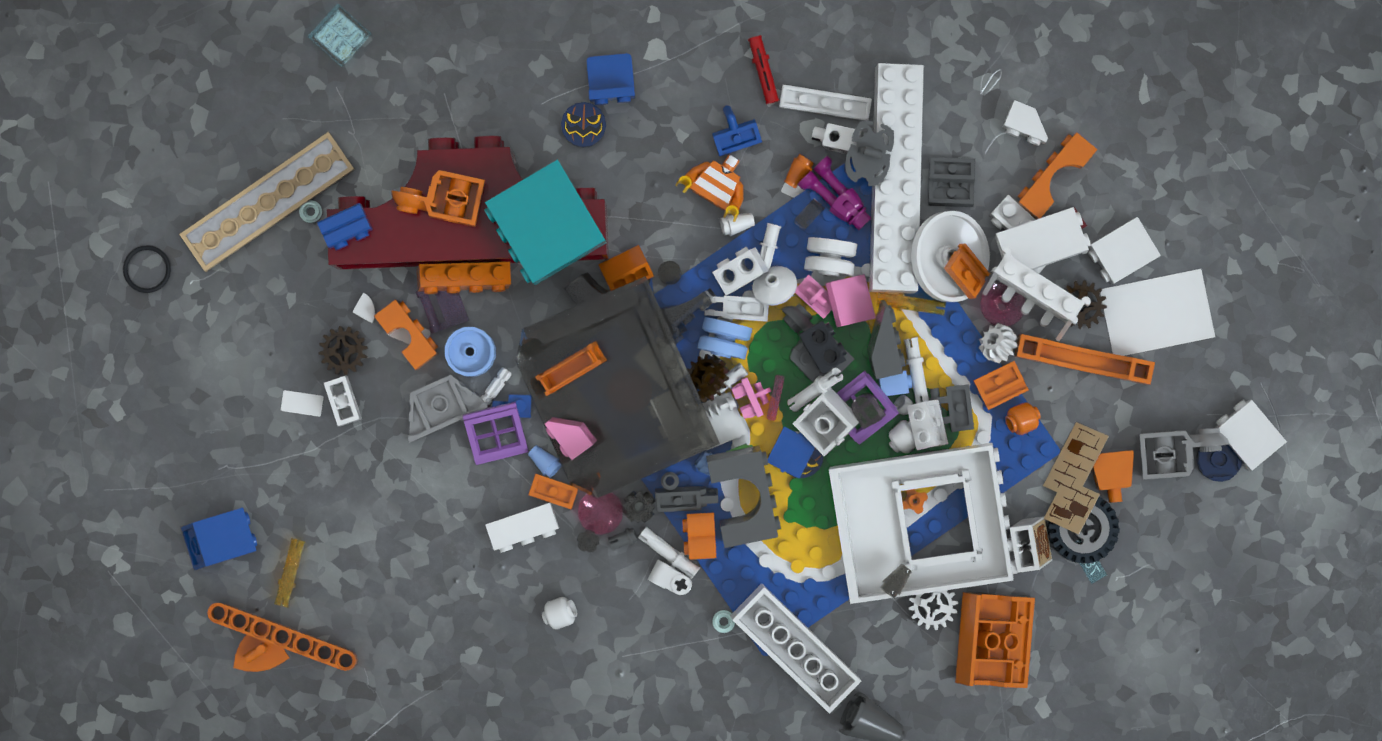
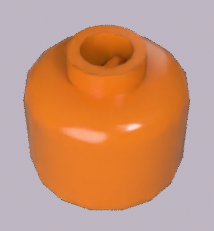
M1023 402L1008 410L1005 422L1010 432L1024 435L1038 427L1041 415L1037 407Z

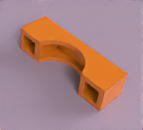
M1077 132L1073 136L1067 135L1061 143L1063 146L1059 153L1055 151L1046 161L1049 164L1044 171L1039 169L1032 178L1035 181L1030 188L1025 186L1017 196L1020 198L1018 204L1036 220L1042 218L1054 203L1050 193V181L1054 173L1063 167L1081 169L1098 150Z

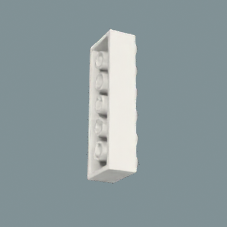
M762 583L730 615L731 619L829 714L861 682L860 678Z

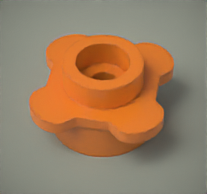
M915 489L907 490V496L903 501V508L912 509L917 514L922 513L924 501L928 499L925 492H916Z

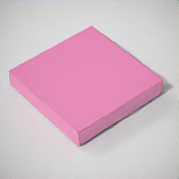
M865 274L826 283L837 327L876 318Z

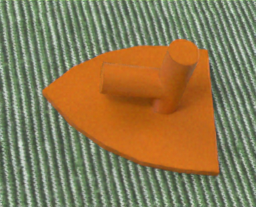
M263 622L256 626V632L259 635H264L267 632V626ZM246 635L235 654L233 668L259 672L272 669L290 657L284 648Z

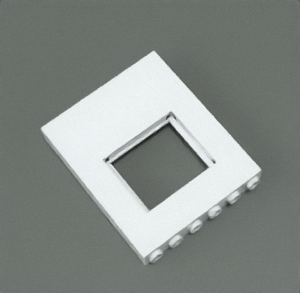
M993 443L838 465L829 468L850 604L1014 580L1013 574H1017L1015 560L1011 561L1010 552L1014 550L1012 539L1007 537L1006 529H1010L1009 516H1004L1003 507L1007 506L1005 493L1000 492L999 484H1003L1002 471H997L996 462H999L1000 458L998 448H993ZM963 482L974 551L912 560L901 491Z

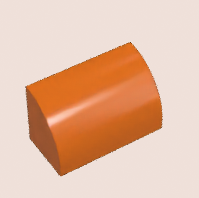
M639 245L598 264L613 296L654 277Z

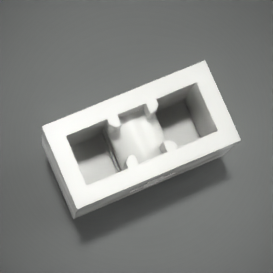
M348 376L324 383L338 426L362 419Z

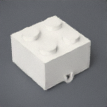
M831 388L827 393H822L812 404L809 403L793 425L825 456L836 445L839 446L845 440L844 437L862 419Z

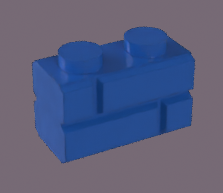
M360 203L317 222L328 248H335L336 251L348 246L347 241L353 238L359 241L368 237V232L373 230Z

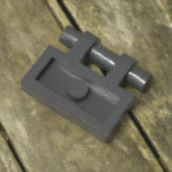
M969 384L946 387L947 396L940 397L939 388L930 389L931 398H929V401L939 400L940 409L942 403H948L949 416L942 418L944 424L950 423L951 432L974 429Z

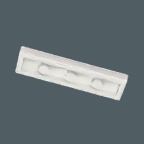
M782 85L779 108L867 121L869 120L872 99Z

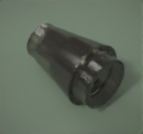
M900 564L882 581L883 584L880 588L895 599L897 595L900 596L912 571L905 565Z

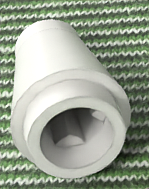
M752 213L738 214L735 222H733L734 216L732 214H727L726 218H720V225L724 235L732 236L755 226Z

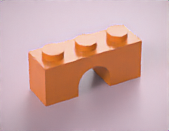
M395 299L374 315V317L389 335L399 328H405L409 331L411 343L402 353L413 368L418 370L438 355L436 351L438 346L431 337L427 339L422 333L424 327L417 319L414 321L408 315L411 310L404 301L399 303Z

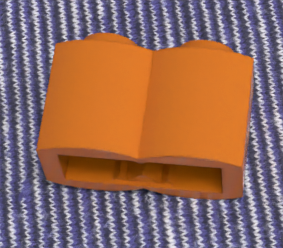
M714 513L687 514V519H682L683 533L688 532V541L684 542V555H689V560L716 558Z

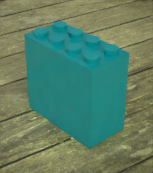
M558 159L485 202L487 208L484 209L485 213L492 223L497 222L500 228L496 229L501 240L504 243L508 241L512 247L508 251L516 263L520 261L523 268L520 272L527 283L532 281L534 285H537L607 243Z

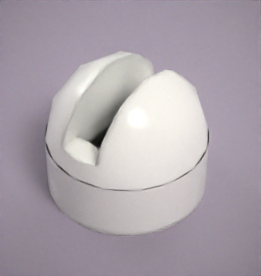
M905 395L899 396L894 402L897 411L901 415H907V406L913 404L911 399Z

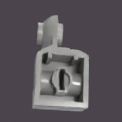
M1219 428L1199 429V434H1189L1187 430L1141 433L1140 445L1143 480L1190 476L1194 469L1193 447H1200V452L1221 451V445H1228L1229 441L1220 433Z

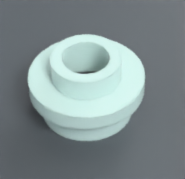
M309 200L300 207L299 214L305 222L314 223L321 218L322 208L316 201ZM309 208L315 209L313 216L307 214Z
M721 610L714 615L712 622L718 632L727 633L733 629L735 622L730 617L731 612ZM722 617L728 619V624L725 626L719 623Z

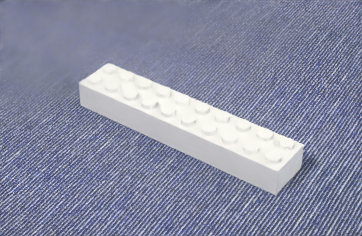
M878 63L875 67L873 132L878 133L881 130H885L881 128V124L891 127L894 130V145L891 152L886 150L885 153L890 154V167L887 175L881 183L872 186L869 292L914 294L918 291V281L912 268L911 251L914 237L920 227L924 65ZM883 133L885 145H888V136ZM885 165L874 177H878L883 172Z

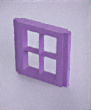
M863 371L837 392L844 402L852 398L859 407L854 412L858 414L862 411L870 420L857 430L854 427L848 433L859 445L899 414L895 405L866 371ZM867 386L874 396L864 404H861L855 397V394ZM878 399L885 409L872 418L865 408Z
M516 402L463 414L464 424L476 465L529 452ZM511 416L514 427L497 431L495 419ZM490 421L493 432L476 436L474 425ZM515 431L518 442L501 446L499 435ZM494 436L497 447L480 451L478 440Z

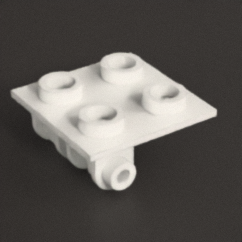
M731 392L714 398V401L709 400L706 403L689 408L705 450L748 434Z

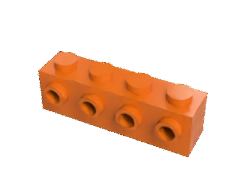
M510 262L419 264L417 268L418 292L424 291V294H436L438 291L460 293V290L479 293L492 289V292H504L511 285Z

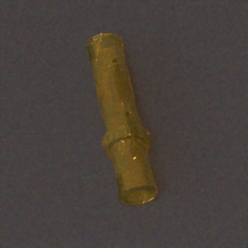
M878 292V298L886 299L887 305L897 308V311L905 309L944 316L945 309L936 307L945 308L946 302L903 296L904 294L902 293L893 295ZM877 300L878 307L880 305L881 300Z
M291 538L282 578L278 580L280 585L274 604L281 606L282 602L283 607L289 606L292 588L296 586L294 581L305 541L299 540L296 549L298 540Z

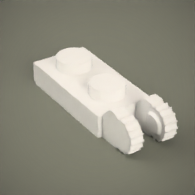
M706 296L705 301L709 303H723V311L708 309L704 312L705 316L768 322L769 305L760 303L756 298L738 296Z

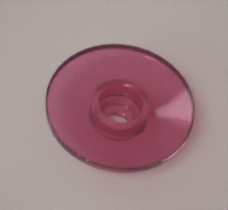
M1003 283L993 284L988 294L982 295L980 308L985 319L996 326L999 323L1005 326H1012L1023 316L1021 308L1025 303L1024 296L1015 292L1009 302H1003L1002 295L1008 288ZM998 304H1004L1006 309L1000 310Z

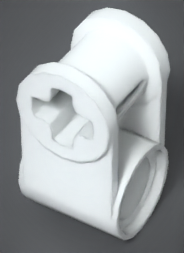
M657 560L647 579L678 595L687 594L692 587V581L688 576L660 560ZM685 579L687 589L677 590L678 585L675 584L676 581Z

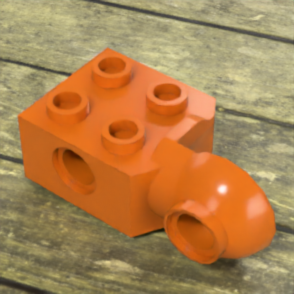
M438 170L432 177L427 197L422 196V191L407 187H401L400 191L392 190L391 193L394 202L397 204L396 210L417 214L418 210L427 211L430 218L476 227L485 180Z

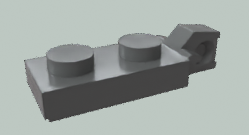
M705 486L676 487L673 490L655 488L656 512L702 510L701 507H705L707 504L718 503V489L706 488Z

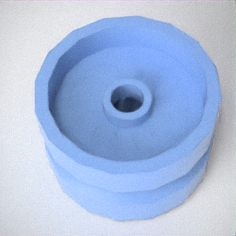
M705 317L702 329L705 332L715 334V336H701L697 348L709 351L713 355L745 360L748 348L745 345L735 343V340H750L752 328Z
M463 327L456 330L448 338L445 345V358L448 365L456 373L466 377H477L486 373L493 366L496 358V346L493 339L485 331L476 327ZM469 347L474 349L472 356L466 354L468 352L466 349Z

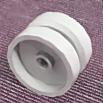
M808 237L807 250L820 254V256L806 257L804 270L829 276H853L855 264L851 261L842 260L841 257L852 258L856 256V243Z

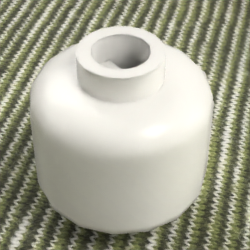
M902 420L890 430L889 438L891 441L889 445L895 452L899 453L901 451L908 454L916 448L910 421Z
M559 597L548 601L545 604L544 612H542L544 623L546 625L549 624L553 629L573 624L575 617H577V609L574 602L566 597Z

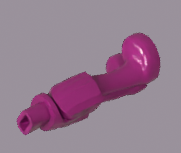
M827 155L813 170L835 190L839 197L837 198L812 171L798 183V186L804 190H814L831 206L829 210L831 213L849 225L853 224L860 230L871 220V217L866 213V207H864L853 188L848 190L834 176L831 170L832 159Z

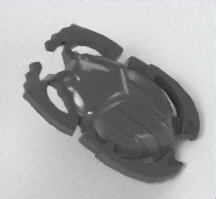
M869 120L859 121L853 132L852 142H857V145L851 144L847 152L845 171L852 181L857 182L858 179L863 177L868 181V186H875L884 180L889 170L890 154L885 153L886 150L891 152L893 149L894 130L887 125L881 124V128L885 130L875 133L868 126L873 125L874 122ZM867 129V132L859 138L860 131ZM883 133L888 136V145H885ZM850 157H852V164L856 172H853L851 168ZM885 165L883 172L878 177H874Z

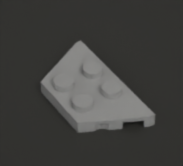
M453 374L410 393L411 406L408 441L410 443L462 420L463 414L487 409L489 405Z

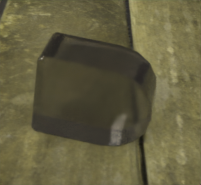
M814 198L793 222L805 231L825 207Z
M870 393L859 395L852 403V411L863 429L877 423L886 416L877 399Z

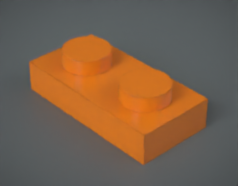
M535 474L528 495L572 509L579 488Z

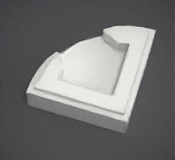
M363 293L353 313L373 323L375 307L371 298Z

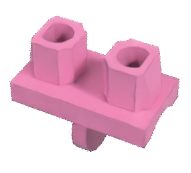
M808 275L797 287L795 294L824 319L832 310L828 292Z
M744 378L741 380V383L731 388L735 399L747 395L751 402L740 408L744 419L754 416L758 418L764 415L757 398L760 397L763 405L769 403L766 394L771 392L770 387L764 390L761 382L754 384L758 393L754 394L748 378Z

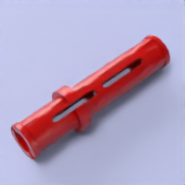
M762 35L749 38L748 41L753 55L751 60L757 69L765 103L767 105L778 102L780 100L768 62L770 57L769 54L766 55ZM758 49H759L760 54H761V58H762V62H763L764 68H762V66H761V62H760L759 55H758V51H757ZM764 72H766V76H767V80H768V83H769L770 91H768V87H767L766 80H765V77H764Z

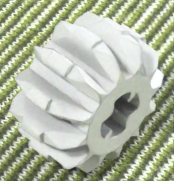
M997 323L995 327L990 325L988 332L983 331L984 337L979 339L981 343L979 349L985 358L1000 363L1001 360L1007 361L1009 355H1014L1013 349L1018 347L1016 343L1018 338L1010 327Z

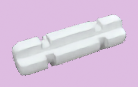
M502 367L497 373V378L494 377L485 390V395H482L480 398L490 406L493 402L492 399L496 398L505 385L504 382L508 381L512 373Z

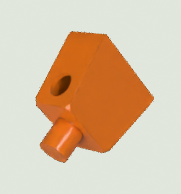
M1133 450L1100 453L1092 468L1097 490L1108 491L1109 503L1122 502L1121 488L1131 487Z

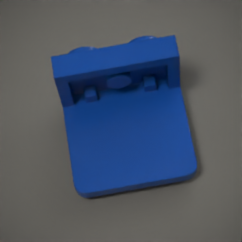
M630 54L587 58L590 102H595V105H606L608 101L617 100V103L631 102V99H635L632 57Z

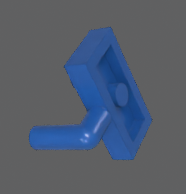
M728 105L724 106L723 112L729 128L712 133L719 156L762 142L755 119L737 124L732 108Z

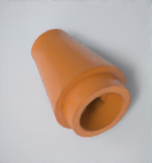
M801 154L797 158L794 157L784 182L796 189L798 183L813 170L814 162Z

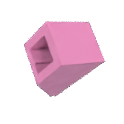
M552 417L545 423L548 435L558 441L563 455L570 457L571 460L575 459L597 441L584 422Z

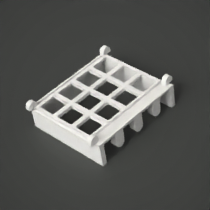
M1005 247L1002 250L1005 256L998 267H994L991 270L993 275L982 294L987 295L996 280L1005 284L1008 288L1002 295L1003 302H1009L1015 292L1027 298L1021 308L1022 314H1029L1034 304L1046 310V313L1040 320L1041 326L1047 327L1054 316L1065 323L1055 339L1059 342L1072 323L1076 325L1078 322L1076 316L1084 304L1089 306L1091 303L1090 298L1083 297L1082 300H1079L1010 256L1012 249Z

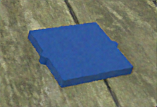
M783 427L767 460L769 464L779 468L782 473L787 472L800 479L815 447L802 433L798 434Z

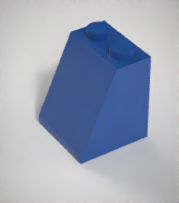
M243 508L181 527L194 570L257 551L255 547L257 546L256 537L249 528L250 518Z

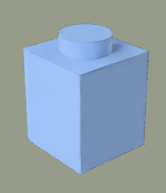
M903 371L902 374L878 379L879 387L886 396L909 393V388H912L911 375H907L906 371Z

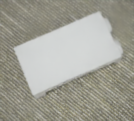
M1074 207L1007 229L995 235L1002 259L1005 256L1002 250L1005 247H1010L1012 249L1010 256L1032 270L1081 253L1086 254L1089 250L1088 247L1091 246L1087 233L1083 234L1081 225H1083L1079 212L1075 213Z

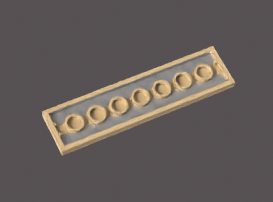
M327 132L179 235L203 270L207 272L355 169L332 135Z

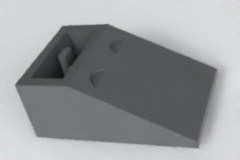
M885 300L880 301L867 348L871 370L876 379L902 374V367L906 366L904 355L897 347L898 344H901L900 336L896 327H893L892 324L896 322L895 313L891 305H887Z

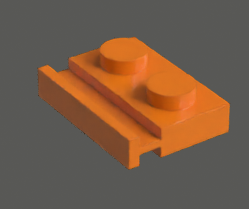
M966 243L959 244V249L954 251L944 269L969 299H975L986 282L985 278L990 273Z
M1015 361L973 381L987 410L1029 390Z

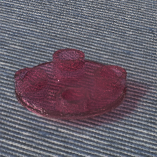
M603 489L593 490L587 493L580 501L578 517L586 530L594 534L604 535L612 532L619 526L623 517V507L621 501L614 493Z

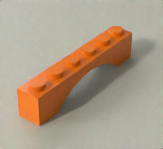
M1024 334L1018 335V347L1015 350L1014 357L1151 385L1155 362L1090 350Z

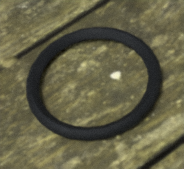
M149 245L137 247L127 255L124 261L123 275L130 287L138 292L152 293L158 291L167 283L170 277L171 266L169 259L157 247ZM143 250H151L158 253L166 264L164 279L160 284L152 288H141L135 285L128 275L130 259L136 253Z

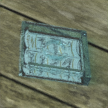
M337 3L309 34L308 38L339 66L343 67L372 34Z

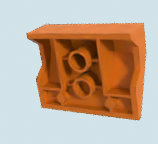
M963 592L955 683L967 686L1028 687L1035 598Z

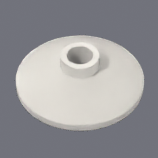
M782 266L770 267L768 272L754 280L752 286L753 294L760 303L774 306L788 301L797 289L795 274L790 269Z

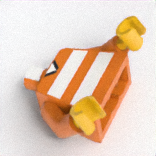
M728 154L722 165L714 160L711 163L703 162L693 167L676 182L675 186L680 183L685 186V189L682 191L683 193L687 192L690 188L694 193L725 211L724 218H726L727 214H732L734 216L733 222L736 221L743 202V184L739 181L740 176L734 173L740 162L735 157Z

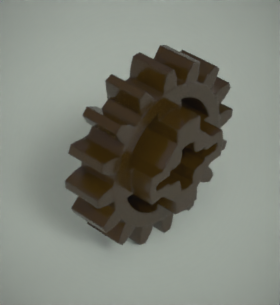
M1077 280L1074 281L1073 288L1069 285L1066 286L1070 294L1080 290L1079 295L1076 297L1079 300L1083 297H1089L1088 291L1092 292L1097 298V301L1091 300L1089 306L1079 311L1077 315L1079 329L1082 328L1083 324H1086L1088 329L1091 328L1092 321L1098 324L1097 317L1105 316L1101 309L1107 308L1106 304H1102L1106 296L1099 295L1102 288L1095 290V283L1092 282L1088 286L1086 280H1083L1082 285H1079ZM1090 310H1097L1092 317L1085 319L1086 313Z
M339 326L338 332L330 329V337L323 335L326 342L319 343V345L324 347V351L318 353L325 356L321 361L322 364L329 363L327 370L330 371L335 368V374L339 375L340 371L343 370L344 374L348 375L349 369L357 372L356 365L363 367L364 364L361 362V359L368 357L363 354V351L367 350L368 346L362 345L366 339L364 337L358 338L359 331L351 333L352 327H348L344 331L343 327ZM346 336L353 338L357 345H351L347 342ZM337 337V343L334 347L329 348L330 343ZM343 344L344 347L349 348V352L345 353V357L338 353V349H341ZM358 353L355 361L350 364L352 355ZM330 356L337 357L340 361L341 366L335 364L331 360Z
M705 354L704 359L698 356V362H690L692 367L691 369H685L688 375L682 378V380L687 382L682 386L687 390L685 394L696 402L701 401L703 403L707 402V398L714 401L715 394L720 396V389L727 387L724 381L729 380V377L725 375L729 372V369L725 367L726 363L716 355L710 356Z

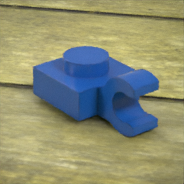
M509 395L508 401L492 402V407L516 402L520 418H531V395Z

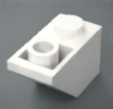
M1014 100L1002 126L1007 129L1006 133L1014 137H1018L1019 134L1027 137V142L1037 146L1040 143L1045 144L1048 137L1036 109Z

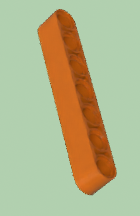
M214 603L208 609V618L216 624L337 669L347 671L353 669L357 664V655L349 649L225 603ZM218 606L222 607L225 612L222 619H217L214 616V609ZM239 614L246 618V623L243 627H238L235 624V618ZM260 622L265 623L267 626V632L264 635H259L256 632V626ZM281 630H285L289 636L285 643H281L277 639V634ZM302 638L308 639L310 647L306 651H302L298 646V642ZM323 646H327L331 650V655L328 659L320 656L319 651ZM344 654H349L352 657V664L349 667H345L341 663V657Z

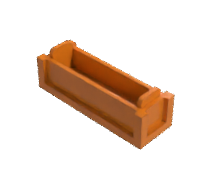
M595 341L535 376L537 381L540 380L546 390L544 393L548 396L606 362L607 359Z

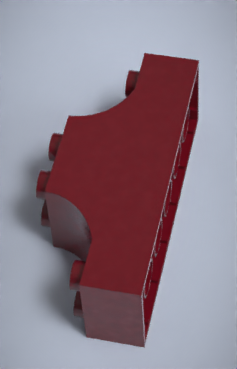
M501 136L474 137V148L459 149V142H456V138L428 139V150H417L416 166L405 187L422 191V196L427 197L432 177L438 170L485 180L476 227L430 218L427 211L418 210L417 214L396 210L397 204L393 198L378 207L370 208V200H366L364 196L338 197V209H327V218L360 203L373 230L369 231V236L357 241L356 238L347 241L348 246L336 251L335 248H328V264L338 270L418 267L419 264L516 263L508 249L512 248L509 242L504 243L496 229L500 228L497 222L492 223L484 211L487 208L486 201L523 180L517 169L515 154L512 149L504 147V141ZM575 188L607 242L577 261L609 260L608 219L605 199H597L596 188Z

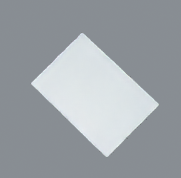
M1201 269L1104 288L1100 293L1101 296H1106L1102 304L1107 305L1104 313L1113 354L1125 356L1215 337Z

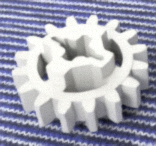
M948 590L932 592L931 596L926 599L920 598L923 594H916L915 598H909V601L913 602L914 605L908 607V609L915 612L911 618L915 619L918 617L917 625L920 626L924 622L926 623L925 629L927 630L930 628V625H933L935 630H938V624H941L944 628L947 627L945 621H953L950 615L951 613H957V610L953 609V605L958 604V601H952L951 599L955 593L948 594ZM941 593L946 597L948 605L942 603L940 599ZM935 598L939 608L934 609L931 613L927 603L932 602ZM918 606L923 607L926 611L925 618L919 613ZM940 612L946 613L943 618L934 621L935 615Z

